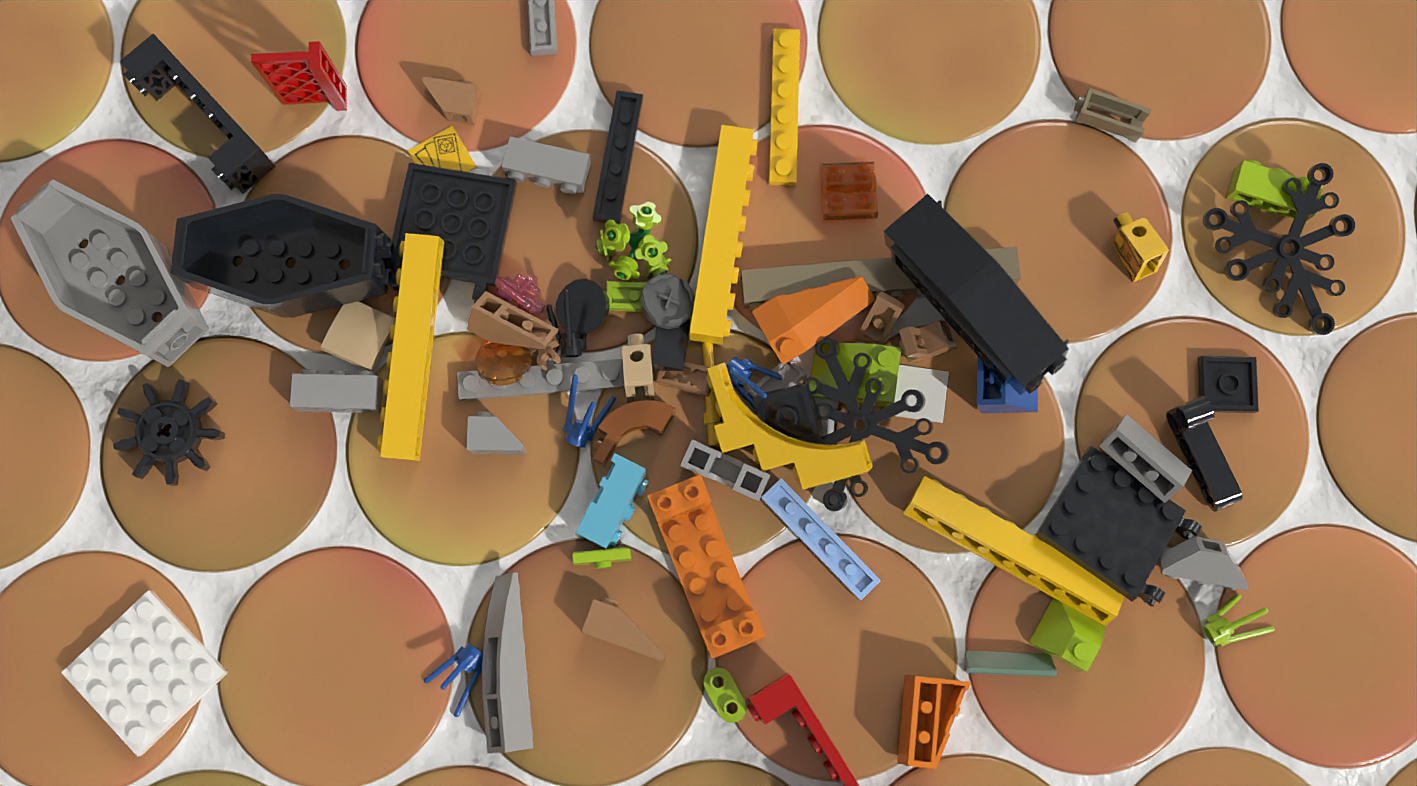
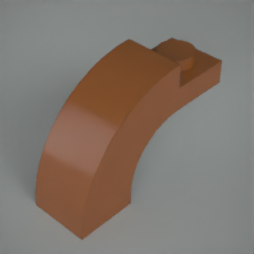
M641 400L615 409L598 426L599 432L606 436L604 439L600 437L592 449V452L595 453L593 456L594 461L605 466L618 443L630 432L649 430L662 436L676 413L675 407L663 402Z

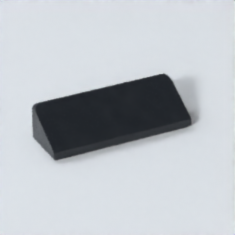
M690 318L678 328L665 329L656 326L652 365L657 371H684Z

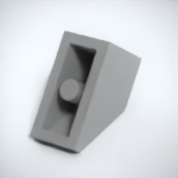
M476 412V416H468L466 450L470 454H527L525 446L497 417H493V413Z

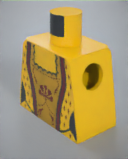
M1128 212L1118 215L1113 220L1119 230L1113 244L1134 283L1158 272L1169 249L1146 218H1140L1133 222Z

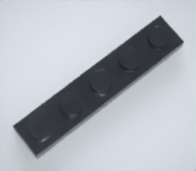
M616 90L593 212V221L606 223L608 220H614L617 224L621 223L643 104V94Z

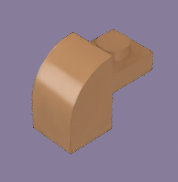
M938 320L921 328L908 326L899 330L901 338L899 343L902 351L907 356L908 362L925 360L958 348L952 328L947 321Z

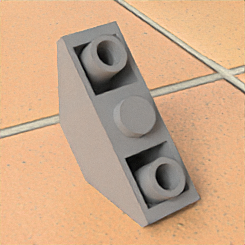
M1194 536L1163 552L1157 561L1161 574L1172 579L1185 578L1199 584L1210 583L1220 585L1229 590L1241 589L1247 591L1249 587L1243 571L1223 541Z

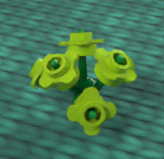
M651 202L630 207L629 213L634 216L633 223L637 227L632 232L629 231L627 224H617L614 220H608L605 223V234L603 230H600L601 238L596 239V249L599 250L600 255L605 254L607 261H610L611 255L617 254V250H624L627 243L632 247L628 256L621 255L616 262L610 261L609 267L615 270V276L621 280H629V278L638 279L640 277V273L636 271L638 263L633 259L634 256L637 259L648 261L644 264L648 272L645 275L646 277L665 274L669 270L667 266L672 260L671 258L666 259L662 254L668 249L666 242L658 241L653 235L649 234L654 224H660L662 219L655 211V204Z

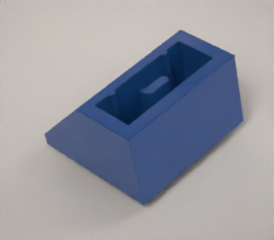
M978 357L977 406L981 413L1038 412V388L1031 394L1025 391L1020 396L1009 383L1004 386Z

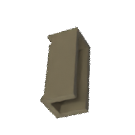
M1089 88L1085 95H1079L1073 111L1077 112L1074 122H1082L1128 138L1136 143L1144 133L1145 129L1142 128V125L1149 116L1151 109ZM1090 107L1094 108L1096 110L1130 121V123L1126 124L1117 121L1115 119L1089 111Z

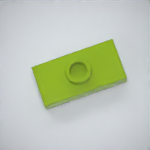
M629 547L574 552L573 554L574 565L594 564L595 569L611 568L612 562L632 561Z

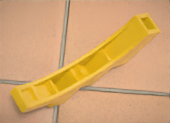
M725 362L707 368V382L710 389L714 390L717 398L715 401L716 411L720 417H723V421L714 425L715 430L713 431L714 441L718 447H721L722 453L754 444L753 456L755 462L758 465L760 464L762 471L794 462V477L797 483H801L802 489L866 473L873 467L865 440L847 444L825 445L804 442L789 437L764 423L742 402L733 389Z

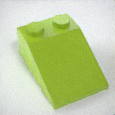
M825 343L822 346V352L824 354L828 353L830 345ZM838 343L840 351L837 358L848 382H850L855 368L853 359L856 354L866 353L872 359V365L866 370L856 398L858 404H863L867 393L865 384L872 378L881 380L884 385L883 392L878 395L875 406L886 407L895 403L901 348L879 344ZM814 348L811 377L818 378L821 383L838 389L826 360L818 357ZM865 356L860 357L858 364L861 367L865 366L867 358ZM814 380L810 381L809 387L811 391H814L817 387ZM872 382L870 385V390L874 393L879 389L877 382ZM818 393L812 394L814 398L834 400Z

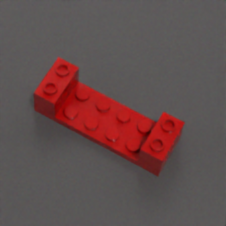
M785 673L748 697L751 703L746 707L756 722L762 720L765 725L794 707L796 710L791 712L800 728L807 727L811 735L807 739L818 755L823 753L827 759L823 762V765L834 781L839 779L843 786H859L790 673Z

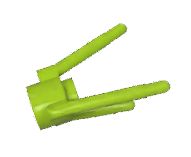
M1236 594L1215 614L1205 618L1207 624L1203 625L1204 633L1213 646L1219 644L1223 647L1231 642L1273 632L1275 628L1270 626L1232 635L1235 628L1268 613V609L1263 608L1232 623L1227 618L1221 620L1220 617L1241 599V595Z

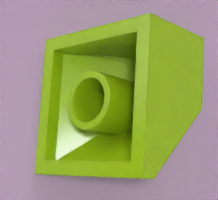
M1052 597L1028 643L1078 672H1088L1101 647L1106 626Z

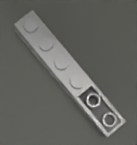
M518 573L495 577L489 603L482 662V695L487 754L533 748V730L531 727L527 682L528 672L526 669Z

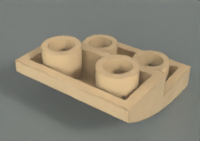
M359 301L344 304L331 324L321 345V350L366 371H372L385 352L384 345L390 338L391 325L396 322V318Z

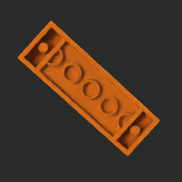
M701 474L647 495L711 659L766 637L756 610H753L712 508L711 499Z

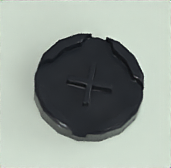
M578 279L567 284L559 293L556 302V315L560 324L565 327L564 290L567 289L570 298L572 332L582 335L599 329L610 310L609 297L605 289L588 279Z

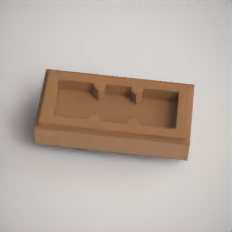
M686 361L684 371H658L655 383L661 386L709 397L711 392L707 382V368L709 367Z

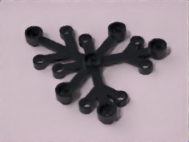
M1326 163L1313 165L1308 170L1307 178L1309 185L1304 195L1301 190L1302 183L1299 179L1290 178L1284 181L1282 190L1285 194L1290 195L1297 211L1287 235L1277 238L1256 230L1249 214V204L1244 200L1235 201L1230 206L1231 214L1237 217L1240 223L1228 219L1227 213L1221 208L1210 209L1203 216V224L1208 230L1224 229L1235 234L1231 237L1225 236L1216 240L1215 249L1219 253H1228L1234 247L1250 240L1273 248L1247 260H1230L1224 267L1225 276L1231 281H1241L1248 276L1250 270L1276 260L1270 277L1265 278L1262 282V287L1266 292L1275 293L1281 289V279L1287 265H1289L1292 275L1281 301L1274 305L1273 313L1278 318L1289 317L1292 314V304L1299 290L1311 317L1309 329L1316 335L1331 333L1335 327V321L1331 315L1322 312L1311 285L1324 289L1330 296H1340L1345 291V284L1341 280H1331L1305 270L1300 259L1314 264L1320 271L1332 269L1335 261L1329 254L1321 255L1304 247L1333 235L1336 237L1348 236L1355 229L1354 219L1350 215L1341 214L1333 217L1329 225L1300 237L1309 215L1323 209L1335 208L1339 204V197L1334 192L1321 195L1320 199L1315 201L1321 186L1328 184L1333 179V169ZM1316 170L1322 173L1321 180L1315 179L1314 173ZM1290 181L1296 184L1294 192L1288 189ZM1327 196H1331L1333 198V204L1331 206H1328L1325 203V198ZM1237 204L1243 205L1244 211L1242 214L1236 212L1235 207ZM1211 215L1217 216L1218 222L1216 225L1210 223L1209 218ZM1338 221L1344 224L1342 231H1338L1336 228ZM1222 240L1228 242L1229 247L1227 250L1221 249L1220 243ZM1286 243L1291 245L1290 253H1285L1283 250V246ZM1323 257L1328 260V266L1326 268L1322 267L1320 264V261ZM1233 265L1239 267L1238 275H1233L1231 273V267ZM1271 279L1276 282V287L1273 290L1268 287V282ZM1333 283H1337L1339 285V291L1337 293H1334L1331 290V286ZM1282 304L1287 308V312L1284 315L1279 313V307ZM1318 319H1321L1324 322V326L1322 329H1318L1316 327V321Z
M824 337L816 344V354L821 359L826 360L838 389L823 384L818 378L814 377L807 378L804 383L809 384L810 381L814 380L817 387L814 391H811V394L818 393L845 403L850 414L836 410L828 403H819L815 407L819 419H831L846 426L823 436L820 440L810 441L809 443L834 445L850 437L849 443L873 435L895 444L902 460L901 469L908 474L915 473L920 466L918 459L913 457L911 450L924 454L926 459L932 464H943L948 460L950 452L945 443L935 441L928 444L914 439L920 435H929L933 431V423L927 418L918 419L915 425L900 432L877 425L901 412H919L925 406V396L922 392L915 389L907 390L903 393L901 400L872 413L878 395L884 389L881 380L872 378L865 384L867 393L860 409L856 398L866 370L872 365L871 357L866 353L855 355L853 359L855 368L850 382H848L837 358L840 351L838 342L833 338ZM828 343L830 345V351L824 354L822 352V346L823 344ZM865 356L867 364L861 367L858 364V360L860 357ZM872 382L878 383L879 389L877 392L873 393L870 390ZM911 395H914L917 399L914 406H910L907 403V399ZM822 406L828 408V414L824 417L820 414ZM860 419L865 422L863 430H859L856 427V423ZM923 421H926L929 425V429L926 432H922L919 429V425ZM935 447L941 451V455L937 459L931 455V451ZM909 459L915 463V467L911 471L905 466L906 461ZM860 474L835 481L832 489L826 491L823 496L824 506L830 511H840L846 506L847 495L844 489L848 479L851 483L849 487L850 493L855 497L865 496L868 492V485L862 480ZM857 483L863 486L861 494L855 492L854 487ZM831 495H836L838 498V503L835 506L829 501Z

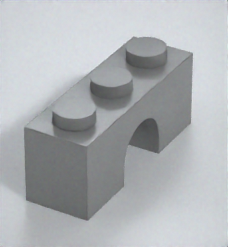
M691 440L680 465L699 475L701 474L704 477L720 482L732 488V490L757 501L760 500L771 475L696 440Z

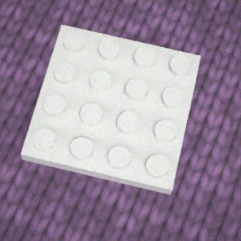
M148 590L61 673L137 756H142L207 694L228 671L153 591Z

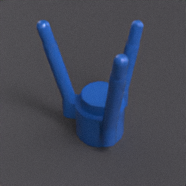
M734 357L726 365L732 386L741 393L755 410L754 399L744 389L743 385L748 386L762 398H766L767 394L749 380L752 376L750 369L778 380L783 379L781 374L754 364L747 358L741 361Z
M573 375L567 417L563 427V431L567 432L564 440L575 446L585 448L588 440L592 441L595 431L611 409L616 398L614 396L610 398L592 426L588 423L596 406L594 401L590 403L583 420L575 419L573 424L578 376Z
M470 643L465 648L461 646L452 657L424 679V683H429L456 662L458 664L457 667L440 685V689L444 690L463 669L468 673L474 669L454 712V717L460 715L479 674L482 672L483 653Z

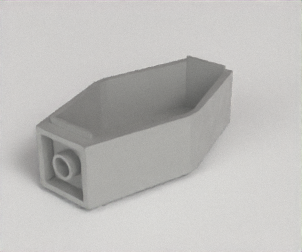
M53 179L41 186L37 194L29 202L22 204L17 209L16 214L10 218L53 303L66 314L168 368L209 329L186 283L170 273L172 257L167 247L139 223ZM87 239V247L80 248V242ZM124 276V284L117 285V278ZM157 313H162L163 315L160 322L154 321V316Z

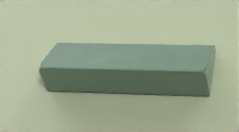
M965 651L964 672L1057 676L1056 667L1049 654Z

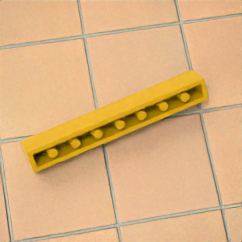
M721 125L690 328V340L723 345L724 336H730L732 320L726 319L728 310H733L735 294L730 293L732 283L737 284L739 268L734 267L735 257L741 258L743 242L738 241L739 232H745L747 216L742 215L743 206H749L751 190L745 189L747 181H752L754 165L749 164L750 155L756 156L758 140L753 139L754 129Z
M406 233L405 241L400 243L399 253L403 260L402 268H398L396 276L397 285H400L399 296H395L393 302L396 322L391 325L390 339L393 340L392 351L388 352L387 367L390 368L389 379H386L384 383V395L387 396L386 407H382L380 417L384 427L383 435H379L377 449L381 452L380 457L420 461L444 241L439 236Z
M924 476L915 488L903 512L904 515L1103 626H1106L1117 617L1124 596L1061 552L1043 542L1036 535H1031L1021 530L1013 522L1005 521L994 515L989 509L980 507L967 500L964 495L947 489L937 480Z

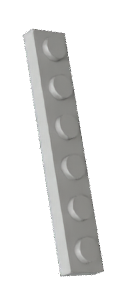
M623 359L546 365L548 368L546 371L539 365L457 372L458 398L460 401L569 393L573 375L578 376L576 392L625 388Z

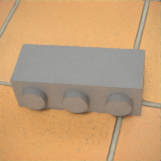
M510 136L502 169L508 179L516 180V182L521 183L523 180L534 182V185L541 188L553 186L560 188L562 192L567 194H576V192L584 194L591 167L590 155Z
M302 370L301 374H292L290 407L297 412L381 413L383 381L372 371H358L357 375H347L346 371L331 370L329 374H319L317 370Z
M1127 414L1107 433L1099 445L1164 503L1185 485L1192 472L1189 467Z

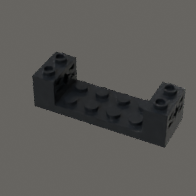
M154 33L119 61L126 68V71L123 73L125 77L144 96L150 94L158 101L178 84L221 132L224 133L229 140L208 158L215 165L211 170L231 191L236 187L244 194L276 167L261 148Z

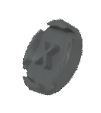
M668 273L660 274L650 279L641 291L640 305L642 312L648 321L657 327L665 329L678 328L685 324L693 313L694 292L682 278L679 279Z

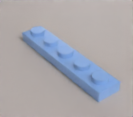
M782 478L761 497V500L859 601L881 581Z

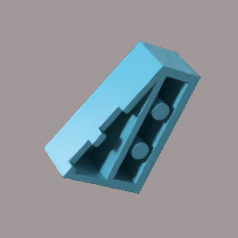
M614 453L611 459L613 464L606 477L603 476L599 484L601 487L594 500L590 502L576 531L579 536L604 549H609L611 545L616 547L623 533L619 530L623 521L629 522L636 509V506L632 505L637 495L642 497L649 484V481L645 480L647 478L645 468Z

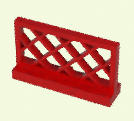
M320 41L308 42V51L251 54V63L283 105L331 103L336 111H347V85Z

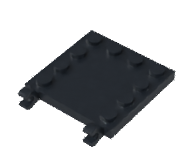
M409 163L392 237L395 254L393 258H390L389 269L394 270L390 285L393 287V290L399 291L400 285H397L396 276L398 268H402L403 258L400 257L399 250L401 241H405L406 233L439 236L444 241L440 278L475 283L472 294L474 304L485 291L488 292V285L496 287L517 187L516 180Z
M1090 446L1035 535L1131 602L1139 597L1146 604L1153 607L1156 602H1161L1165 592L1157 586L1147 584L1146 581L1174 531L1188 540L1193 535L1197 536L1202 526L1192 519L1183 518L1186 512L1185 509L1170 499L1164 503L1130 472Z

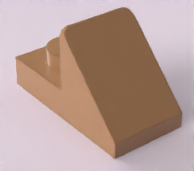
M881 291L855 338L865 344L883 345L905 304Z

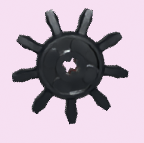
M178 379L172 400L161 401L155 387L146 383L142 387L150 406L141 415L130 409L119 408L117 414L124 420L135 422L136 427L135 436L114 443V450L126 452L139 447L144 456L135 467L132 475L143 479L155 462L158 461L165 465L166 484L178 486V463L189 458L194 466L208 471L211 468L209 463L196 451L201 440L210 439L215 441L225 439V433L214 428L203 429L200 417L211 411L217 405V402L208 397L193 408L187 407L184 404L190 383Z

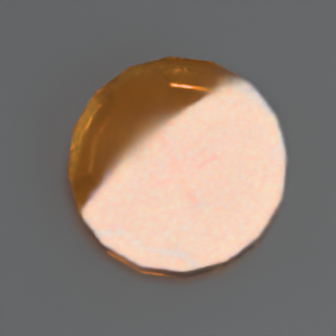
M489 341L480 347L475 357V365L479 376L482 379L488 380L493 385H509L518 382L526 371L528 373L532 362L528 347L491 343Z

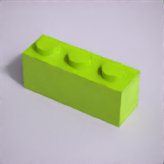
M1243 160L1233 171L1226 199L1232 201L1244 200L1251 207L1294 220L1297 211L1290 195L1283 192L1282 185L1287 179L1297 178L1302 183L1301 190L1304 195L1309 181L1307 177H1296L1288 174L1283 169H1270L1262 166L1257 161ZM1290 181L1288 189L1294 192L1296 184ZM1321 186L1315 201L1320 199L1323 186ZM1316 213L1309 215L1307 221L1315 216Z

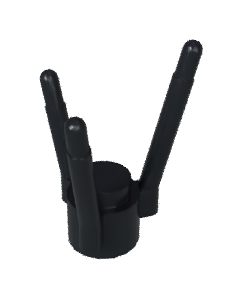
M566 289L564 290L566 333L562 334L561 339L558 330L556 337L559 346L556 347V351H559L560 357L582 356V350H586L587 334H582L578 338V333H572L569 291ZM547 304L549 321L553 327L558 329L552 306Z

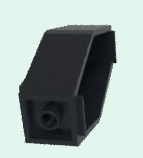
M272 194L177 218L170 273L193 288L279 317L293 318L387 294L388 285L392 283V270L389 268L390 258H393L395 254V246L377 224L285 194ZM241 257L242 264L235 266L234 260ZM290 259L296 260V265L293 268H288L287 266ZM348 260L350 266L348 269L343 270L341 264L343 261Z
M929 194L925 195L883 231L885 244L891 251L892 261L1004 386L1009 383L1020 396L1025 391L1031 394L1043 384L1042 381L1045 379L1043 376L1048 372L1054 375L1065 365V362L1068 360L1066 355L1069 350V340L1067 339L1063 342L1003 267L942 208L941 200L936 202Z

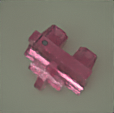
M519 273L514 280L509 276L505 278L499 276L495 284L498 285L494 296L508 303L514 298L519 302L517 308L532 316L535 313H542L546 307L534 297L541 291L535 286L537 277L534 274H530L525 278Z

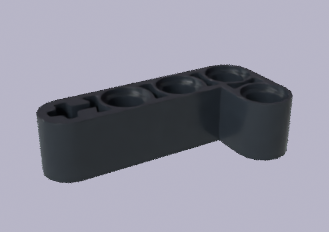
M1201 396L1169 410L1166 413V417L1206 503L1212 511L1217 512L1240 502L1243 496L1208 421L1214 419L1213 407L1205 396Z

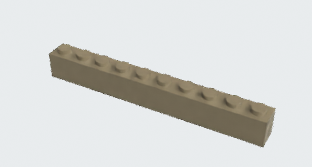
M1017 247L985 249L1017 284L1021 279ZM892 257L741 270L744 309L750 308L751 312L754 308L774 296L792 294L806 288L813 289L857 276L863 277L875 299L881 291L897 300L904 298V295L915 294L916 298H924V296L892 261Z

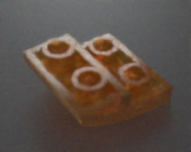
M874 162L820 164L823 220L878 218L877 182Z

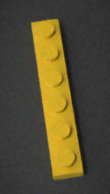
M773 29L769 185L796 186L800 29Z

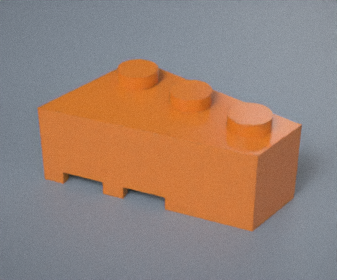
M905 675L897 763L912 767L937 768L950 736L949 731L955 716L958 717L961 709L960 704L965 692L969 690L971 682Z

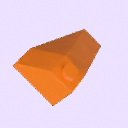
M857 276L813 289L806 288L800 292L774 296L754 308L752 313L772 349L784 365L809 350L876 299L863 277Z

